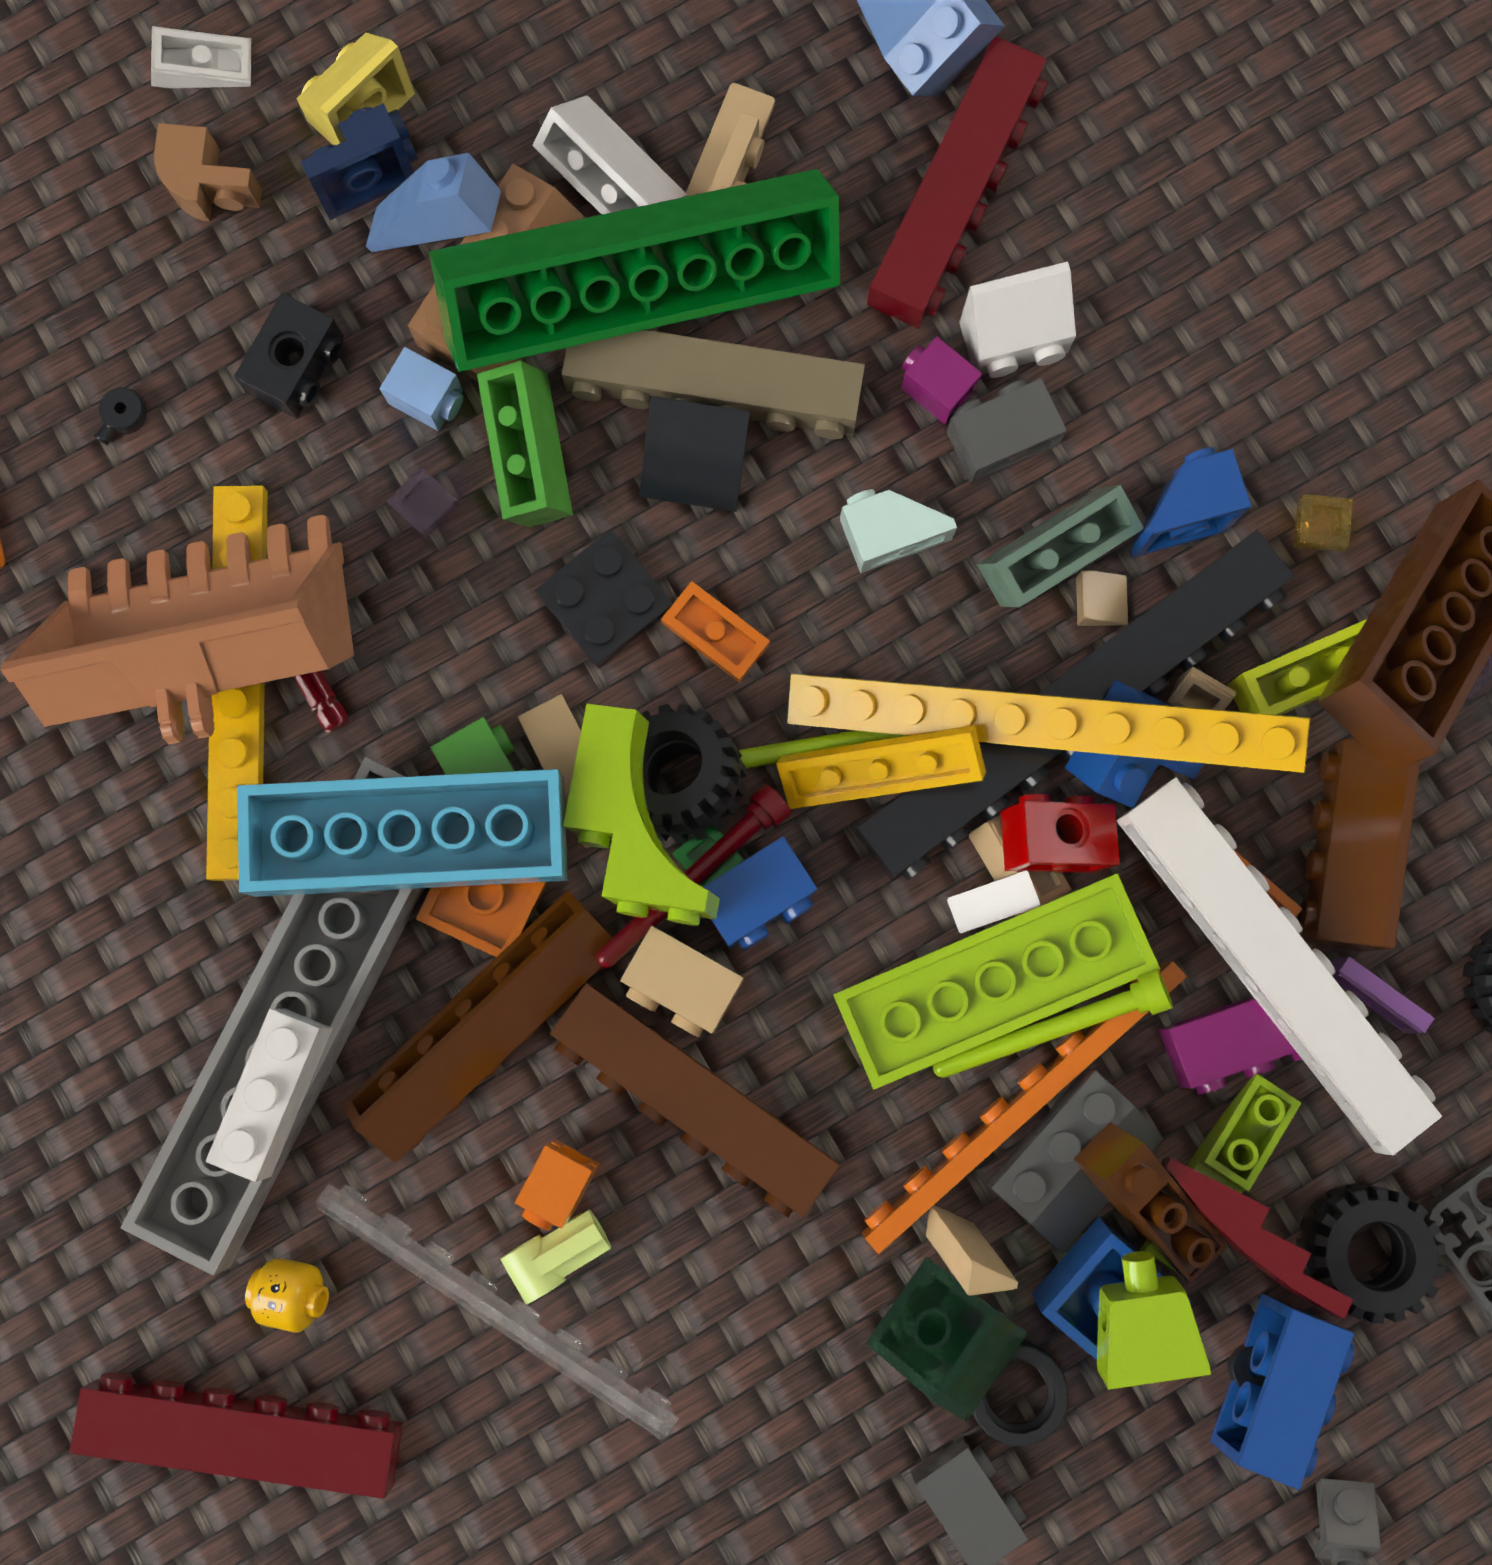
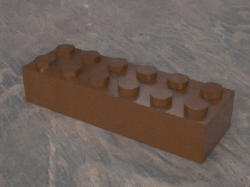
M1479 479L1435 505L1318 700V703L1391 772H1395L1438 752L1492 653V491Z

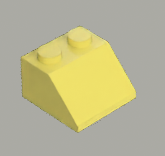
M365 33L355 43L352 42L343 47L336 61L322 75L311 78L305 84L302 94L296 99L307 121L332 145H338L346 141L338 123L347 120L353 112L365 107L374 108L384 103L388 113L395 109L399 110L415 93L398 46L390 39Z

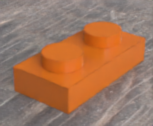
M693 581L689 583L661 618V623L739 683L770 645V640Z

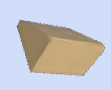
M1081 570L1076 577L1077 626L1128 625L1127 576Z
M1192 666L1176 681L1167 702L1179 707L1224 710L1237 692Z

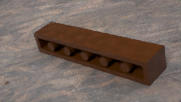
M567 890L342 1103L354 1129L396 1163L407 1151L416 1148L424 1139L425 1134L445 1115L455 1111L463 1098L483 1079L493 1075L499 1068L500 1063L521 1043L532 1038L538 1027L558 1008L566 1005L573 998L575 992L591 976L604 969V967L597 963L596 955L613 936Z
M586 983L550 1033V1035L559 1040L554 1049L578 1066H580L584 1059L601 1071L596 1077L600 1083L619 1096L625 1090H628L642 1100L638 1107L639 1111L660 1126H663L667 1119L684 1131L679 1138L683 1143L702 1156H705L711 1150L726 1161L721 1169L727 1175L747 1187L751 1180L768 1191L763 1200L786 1217H789L793 1210L804 1217L840 1166L836 1160L591 984Z

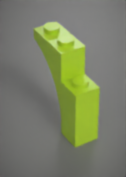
M586 703L563 827L579 836L578 843L583 845L609 848L610 840L612 841L602 897L617 904V913L634 917L647 918L649 909L668 912L667 920L687 925H699L700 917L716 919L720 898L694 883L677 867L665 851L650 819L643 783V759L649 721L634 709Z

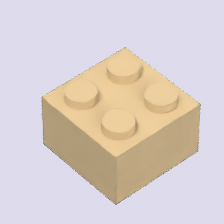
M651 926L620 981L630 987L626 997L654 1012L659 1004L676 1013L671 1021L673 1024L696 1037H700L704 1029L710 1033L715 1032L744 978Z

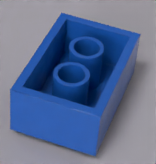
M1262 1293L1244 1345L1246 1348L1254 1346L1250 1359L1249 1373L1252 1376H1258L1259 1374L1265 1376V1381L1262 1387L1248 1381L1241 1387L1235 1381L1230 1382L1210 1442L1238 1466L1300 1490L1304 1477L1308 1478L1315 1469L1318 1459V1448L1315 1445L1322 1425L1326 1426L1333 1417L1336 1407V1397L1333 1393L1339 1376L1344 1374L1351 1365L1354 1354V1346L1351 1341L1354 1333L1321 1316Z

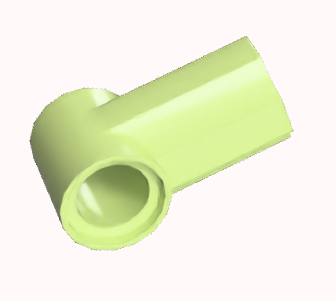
M588 1209L571 1218L562 1229L558 1227L543 1237L539 1234L501 1257L500 1260L527 1305L562 1284L566 1280L565 1276L610 1250L611 1245L598 1219Z

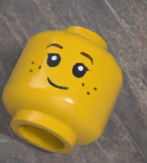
M274 1258L265 1263L262 1268L256 1269L248 1281L245 1294L246 1305L251 1309V1314L256 1323L294 1333L307 1329L315 1318H320L326 1310L329 1299L328 1288L323 1285V1277L317 1267L283 1258Z

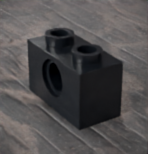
M281 293L235 373L234 378L247 394L297 419L303 407H310L316 399L320 387L318 381L327 365L332 366L338 360L343 348L342 339L344 335L334 318ZM295 351L304 352L302 359L297 364L292 366L284 365V361L290 353Z

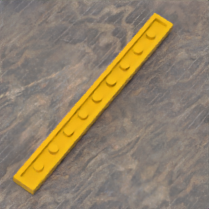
M791 674L787 724L899 735H915L975 725L978 741L984 743L1304 773L1310 718Z

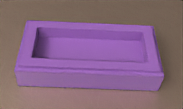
M1350 956L1334 958L1331 961L1335 968V974L1332 976L1340 987L1354 993L1366 1006L1403 1033H1425L1435 1019Z

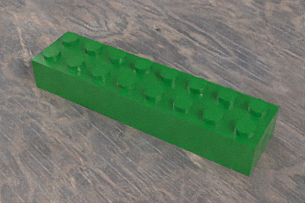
M814 169L429 251L445 342L458 372L840 286L839 195L820 171Z

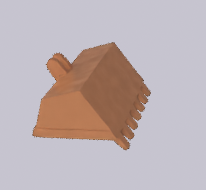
M325 515L310 517L307 521L309 549L291 552L288 527L284 524H276L267 528L268 558L251 561L248 536L240 532L231 534L226 539L227 567L211 570L208 544L198 541L188 544L186 548L187 575L171 578L169 554L164 550L148 553V584L132 587L129 561L124 558L111 560L107 565L108 592L93 595L91 575L88 568L79 567L71 569L68 573L69 600L64 601L2 663L0 670L8 682L15 683L44 727L146 706H157L162 739L168 745L176 744L184 740L185 729L183 728L184 720L181 701L187 700L193 733L198 736V739L211 737L215 730L211 695L218 694L219 691L327 670L354 656L342 567L344 564L342 543L332 544L329 519Z

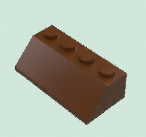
M1343 739L1329 746V751L1323 753L1319 765V779L1324 781L1322 800L1316 802L1312 814V828L1318 830L1315 850L1311 849L1309 851L1305 864V877L1311 880L1308 899L1302 901L1300 907L1303 909L1298 914V921L1304 930L1303 939L1306 943L1357 952L1395 948L1420 761L1391 772L1357 739Z

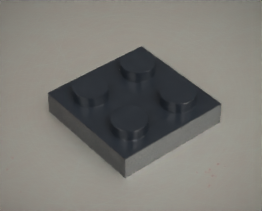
M612 529L534 590L536 595L597 669L660 620L673 605L669 597Z

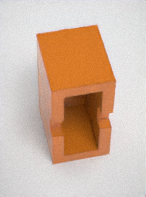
M557 1139L545 1145L515 1201V1204L525 1209L522 1217L535 1226L550 1231L552 1225L562 1229L572 1218L600 1163Z

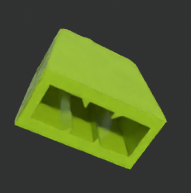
M1139 1251L1123 1255L1121 1258L1125 1282L1107 1284L1100 1287L1097 1369L1108 1390L1211 1375L1210 1365L1185 1289L1175 1276L1157 1277L1153 1253Z

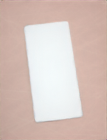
M1028 871L1017 873L947 899L959 933H964L1040 906V901Z

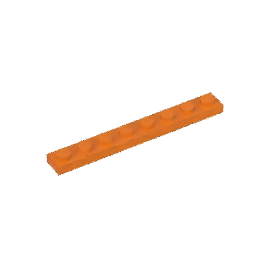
M1174 961L1164 962L1159 965V971L1169 993L1187 978ZM1135 979V980H1133V981H1131V982H1132V983H1135V982L1138 981V979ZM1135 1010L1092 1025L1085 1033L1078 1030L1065 1037L1055 1048L1060 1054L1046 1068L1041 1063L1032 1067L1017 1082L1022 1089L1008 1102L1003 1097L994 1101L979 1116L984 1123L970 1136L965 1131L955 1136L941 1150L945 1158L931 1171L926 1165L921 1167L903 1184L907 1192L893 1205L888 1200H885L864 1219L869 1226L862 1232L866 1241L880 1254L1148 1012L1141 1014L1139 1010Z

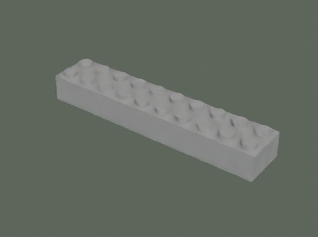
M365 757L353 780L405 776ZM425 888L293 895L120 1227L121 1229L213 1276L231 1268ZM269 1009H286L333 1029L272 1176L254 1182L205 1161Z

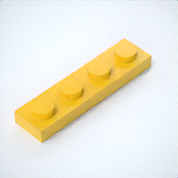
M975 725L784 755L776 763L790 809L983 781L986 774Z

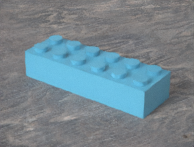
M558 769L237 786L239 893L259 897L568 881L566 828L563 827L566 812L564 776Z

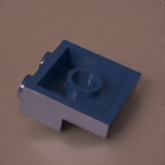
M384 103L374 108L365 107L358 109L347 120L338 123L346 140L345 142L338 145L320 147L313 152L311 157L300 161L330 220L393 192L414 173L410 163L418 160V157L397 109L388 113Z

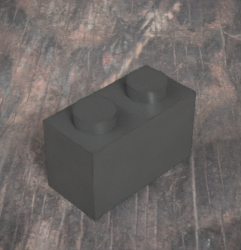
M1042 378L1029 384L1025 380L1015 381L1002 388L998 392L999 397L983 404L980 399H975L961 405L954 411L955 416L951 417L946 433L971 484L1060 445L1067 430Z
M961 1437L916 1468L911 1474L916 1487L968 1565H994L1028 1541L1020 1523L1027 1519V1516L1010 1490L1000 1495L990 1480L998 1472L981 1446L978 1445L971 1450L963 1437Z

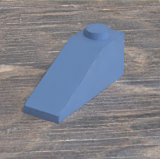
M469 153L428 160L376 207L366 247L371 252L491 232L501 190Z

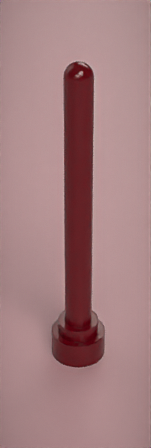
M764 784L749 798L751 804L746 807L747 814L683 872L689 879L701 885L761 828L765 831L771 826L777 828L792 814L788 804L773 788ZM649 909L647 918L635 917L598 951L596 955L597 963L604 968L612 967L646 936L651 926L655 927L668 915V912Z

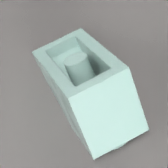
M873 489L857 493L847 499L848 505L842 507L840 522L860 573L951 541L957 529L954 518L891 490L875 494Z

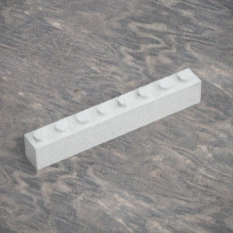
M1175 777L1116 821L1373 1151L1379 1154L1395 1155L1442 1117L1432 1104L1436 1100L1434 1093L1421 1078L1416 1075L1411 1077L1399 1062L1402 1054L1396 1044L1384 1033L1377 1034L1365 1018L1369 1013L1363 1002L1351 991L1347 990L1344 992L1332 976L1335 974V968L1330 960L1320 950L1316 948L1311 950L1299 934L1302 932V927L1296 917L1285 907L1278 908L1267 894L1270 888L1263 875L1251 865L1246 867L1234 852L1237 845L1230 833L1220 824L1213 825L1201 810L1204 808V802L1196 790L1188 783L1181 784Z

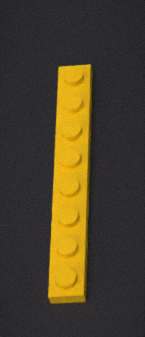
M214 486L212 570L228 566L226 539L229 535L243 532L248 536L251 561L267 558L268 491L264 486ZM265 682L219 691L218 694L211 695L215 730L213 731L214 734L209 737L207 880H239L237 786L263 784Z

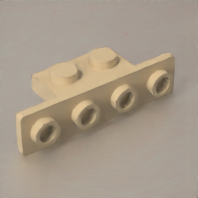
M737 83L730 84L686 191L688 196L747 184L744 183L748 170L750 167L753 169L757 167L764 148L765 141L761 138L775 106V99L772 96Z

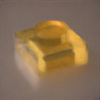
M1302 494L1297 500L1294 547L1341 552L1349 548L1353 499Z

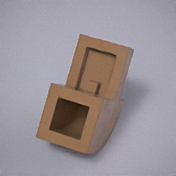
M158 123L154 150L155 168L160 180L182 210L194 218L210 222L212 204L231 211L242 210L244 206L260 208L262 188L251 169L218 166L220 149L207 127Z

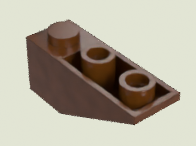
M1109 1122L1074 1158L1099 1191L1188 1283L1192 1284L1227 1248L1225 1243L1145 1143L1113 1123Z

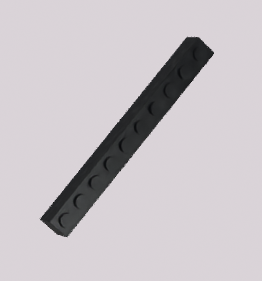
M1257 529L1037 694L1104 700L1116 679L1153 697L1170 684L1164 675L1178 665L1186 672L1209 654L1203 647L1217 635L1223 643L1248 625L1243 618L1245 614L1256 606L1264 613L1287 596L1281 587L1295 576ZM979 742L986 769L983 781L905 792L859 826L855 834L890 880H893L902 873L908 881L931 863L926 856L927 853L941 843L948 851L971 833L966 826L967 823L981 813L988 821L1011 803L1006 796L1007 793L1021 783L1026 790H1029L1051 773L1046 766L1048 762L1060 753L1067 761L1071 758L1074 751Z

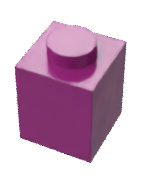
M936 336L926 349L918 345L903 363L902 369L906 372L901 389L946 425L951 417L954 416V411L963 405L976 391L982 373Z

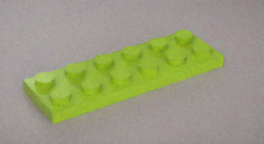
M1117 873L833 994L874 1090L1138 979V976L1155 969L1159 970L1160 967Z

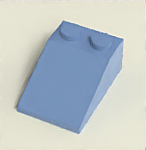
M857 0L884 59L912 96L939 97L1005 27L986 0Z

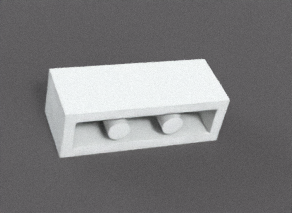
M588 95L551 107L532 145L601 214L688 196Z
M269 1009L205 1162L254 1182L272 1176L333 1028L286 1009Z

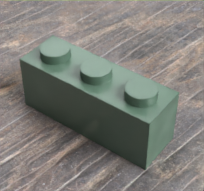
M1121 485L1098 487L977 563V566L1000 607L1020 608L1137 534L1144 527Z

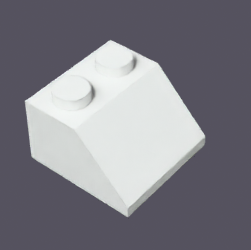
M1068 261L970 286L959 323L971 365L978 369L982 375L989 373L991 378L1006 376L1015 372L1019 365L1036 361L1038 366L1053 364L1063 359L1065 354L1069 352L1076 337L1071 270Z

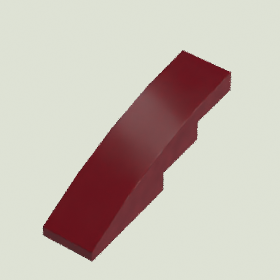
M1172 1158L1163 1159L1161 1165L1209 1225L1235 1251L1281 1286L1330 1315L1345 1319L1353 1299L1303 1274L1311 1253L1261 1228L1270 1209L1269 1207Z

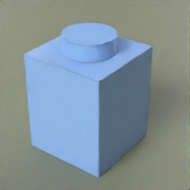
M406 347L403 348L379 388L389 405L437 431L441 429L445 420L451 421L455 418L463 402V395L461 394L463 389L456 374Z

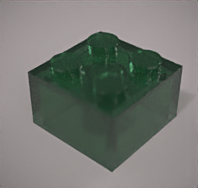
M926 1256L865 1344L937 1405L967 1421L1028 1332L982 1296L967 1295L952 1273Z

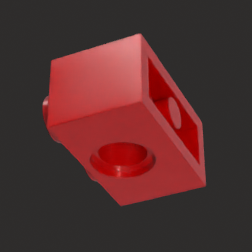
M1030 794L1019 797V804L1001 811L1005 871L1097 873L1120 865L1115 804H1095V797L1093 796L1068 797L1064 799V803L1050 802V795ZM1056 825L1062 831L1063 841L1057 835Z

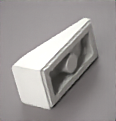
M152 26L151 86L162 88L250 87L251 38Z

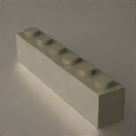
M642 330L567 347L562 378L566 391L572 392L574 397L585 401H600L601 397L620 399L623 405L631 408L647 409L651 403V396L749 411L751 412L750 420L766 422L768 428L776 431L790 432L795 430V427L814 430V433L822 438L841 439L843 435L853 436L865 364Z

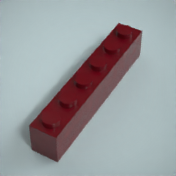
M997 36L991 41L870 285L867 306L917 329L920 328L926 314L935 317L947 291L940 287L947 272L953 275L957 273L967 251V247L962 246L961 242L967 230L973 233L977 232L988 206L981 202L987 189L994 192L997 191L1008 167V164L1002 162V159L1008 147L1017 150L1027 129L1028 122L1022 120L1028 106L1037 109L1049 82L1042 79L1047 61L1046 58Z
M103 1373L100 1379H96L80 1388L70 1454L382 1499L387 1496L394 1486L404 1422L390 1421V1414L384 1411L360 1410L359 1415L355 1416L338 1413L339 1407L330 1403L311 1402L307 1404V1408L287 1406L286 1398L275 1395H258L255 1401L235 1398L236 1392L226 1388H205L202 1394L184 1391L185 1385L177 1381L156 1380L152 1382V1386L133 1384V1376L122 1373Z

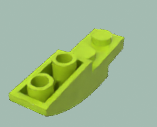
M1254 1074L1217 1121L1187 1166L1241 1194L1243 1191L1249 1192L1296 1114L1301 1102L1260 1075ZM1146 1240L1140 1250L1153 1253L1156 1261L1182 1277Z

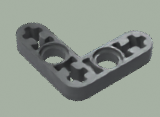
M1491 1155L1430 1200L1424 1208L1428 1211L1425 1218L1436 1221L1438 1227L1443 1223L1440 1215L1442 1211L1452 1214L1456 1213L1458 1217L1452 1223L1460 1236L1466 1238L1475 1236L1472 1240L1460 1243L1452 1232L1440 1230L1441 1232L1433 1237L1434 1240L1445 1243L1446 1255H1441V1257L1487 1320L1492 1323V1292L1488 1291L1484 1294L1485 1291L1492 1289V1267L1490 1273L1482 1279H1474L1467 1270L1469 1256L1478 1250H1484L1489 1255L1492 1263V1237L1486 1231V1228L1492 1224V1205L1484 1206L1479 1202L1476 1195L1478 1183L1486 1177H1492Z

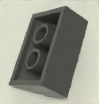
M1085 1069L985 1181V1184L1061 1254L1069 1248L1109 1202L1076 1163L1074 1158L1109 1122L1144 1142L1151 1152L1163 1140L1139 1110L1094 1070Z

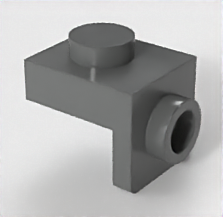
M1321 1478L1316 1484L1321 1538L1314 1545L1315 1558L1331 1559L1332 1565H1365L1364 1562H1368L1381 1549L1374 1483Z

